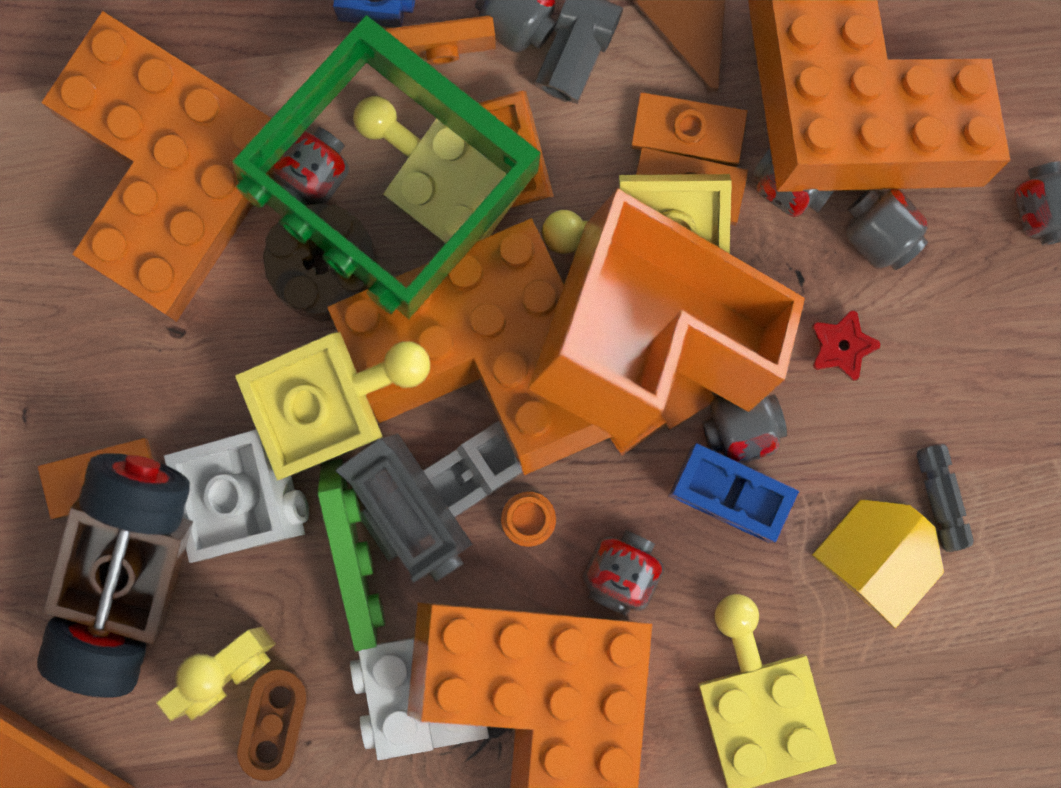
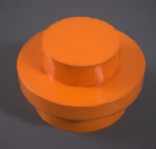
M522 492L516 494L508 500L503 508L501 515L502 528L506 536L520 546L533 547L540 545L552 535L555 529L556 513L554 507L546 497L539 493Z

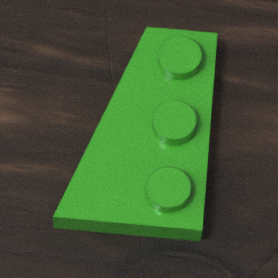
M337 459L321 463L318 497L354 651L356 652L377 647V627L385 626V617L379 593L370 595L366 575L374 574L368 542H359L356 522H361L362 519L357 493L354 489H349L347 480L335 471L343 465V459Z

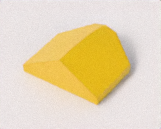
M859 500L811 554L893 628H896L944 573L935 526L911 505Z

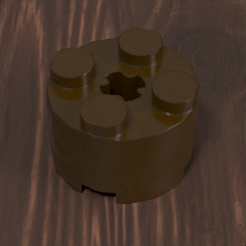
M323 203L306 205L309 210L378 264L376 248L362 223L347 210L336 205ZM279 221L271 227L265 239L266 246L263 253L266 278L281 301L299 315L322 322L333 320L327 308L328 306L370 288L354 274L348 279L344 278L329 265V271L325 274L319 275L315 267L309 270V265L315 262V255L325 251L310 239L306 243L299 242L282 227Z

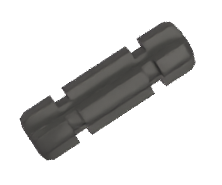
M937 444L920 449L917 452V459L921 473L926 472L928 477L924 484L935 523H941L942 530L938 531L942 548L946 552H955L971 547L974 539L970 524H964L963 516L967 514L955 473L950 474L948 468L949 465H953L948 447L945 444Z

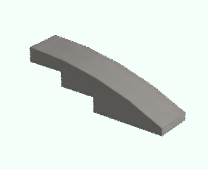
M499 421L464 442L455 451L424 470V473L455 518L523 473ZM398 488L390 493L388 496L419 542L429 536L430 533L401 490ZM367 509L362 511L361 519L388 562L398 556L369 511Z

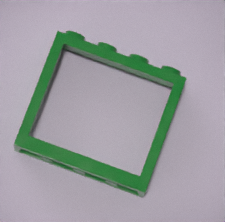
M366 15L238 154L232 163L237 181H239L236 188L249 202L258 208H262L267 204L282 216L279 222L291 236L301 243H306L310 239L323 249L325 253L322 257L333 270L347 279L354 274L370 287L366 293L380 308L390 314L397 309L410 319L536 175L539 169L541 152ZM366 63L506 173V176L407 288L266 175L271 167Z

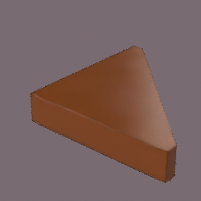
M632 0L680 59H683L705 84L707 91L717 93L719 89L726 0Z

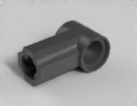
M565 0L554 30L557 32L556 37L538 73L535 86L556 99L578 104L600 52L605 53L621 18L623 7L606 0Z

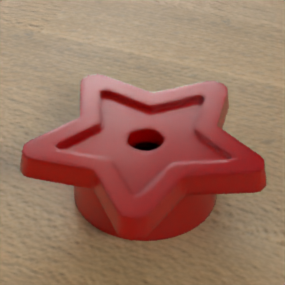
M854 310L849 311L836 325L820 322L812 325V330L820 343V350L813 363V367L816 370L837 368L852 381H857L860 377L862 358L881 347L880 341L861 332L859 316ZM842 340L847 341L849 344V348L846 351L839 348V343Z

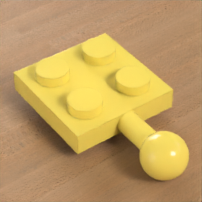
M366 97L358 103L354 110V125L362 136L372 140L384 138L408 157L383 195L445 243L449 241L506 176L504 171L437 118L424 137L420 139L397 121L395 108L383 97ZM521 192L515 197V199L509 204V206L502 212V214L495 220V222L488 228V230L481 236V238L478 241L487 238L492 234V232L495 230L500 221L506 215V213L511 208V206L516 201Z
M730 174L619 175L620 190L730 254L732 185ZM570 210L555 211L546 218L543 224V240L556 253L568 254L577 250L585 224L588 221H583L578 214Z
M337 332L235 375L278 481L376 441L379 438H383L366 394L392 383L405 388L419 385L429 373L430 359L425 349L414 342H400L387 352L383 363L357 373L341 332Z
M741 594L729 595L722 599L715 610V622L718 629L724 635L732 638L741 671L697 684L726 788H752L837 764L807 656L800 654L762 665L753 634L759 622V611L756 604L749 597Z
M263 627L247 630L213 658L201 654L187 658L177 671V687L159 700L157 704L170 721L187 715L191 721L198 716L201 717L227 696L222 687L231 679L237 685L242 681L245 682L266 666L271 660L265 652L276 643Z

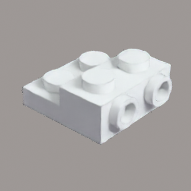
M257 429L164 455L166 465L182 473L190 482V492L182 517L193 521L186 546L189 563L305 535L303 523L309 518L307 499L301 491L294 490L291 476L277 481Z
M414 638L377 644L375 648L359 651L360 660L350 661L355 693H366L370 714L360 716L363 744L365 750L376 748L377 760L432 751L438 747L489 738L488 727L420 722L407 716Z

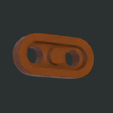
M275 669L266 672L256 680L251 690L238 744L237 758L242 770L249 777L258 781H271L281 777L289 770L295 759L308 704V689L304 680L291 670ZM276 686H283L290 692L291 699L285 707L275 705L271 699V693ZM271 741L276 745L278 754L275 760L265 761L260 757L258 748L261 742Z

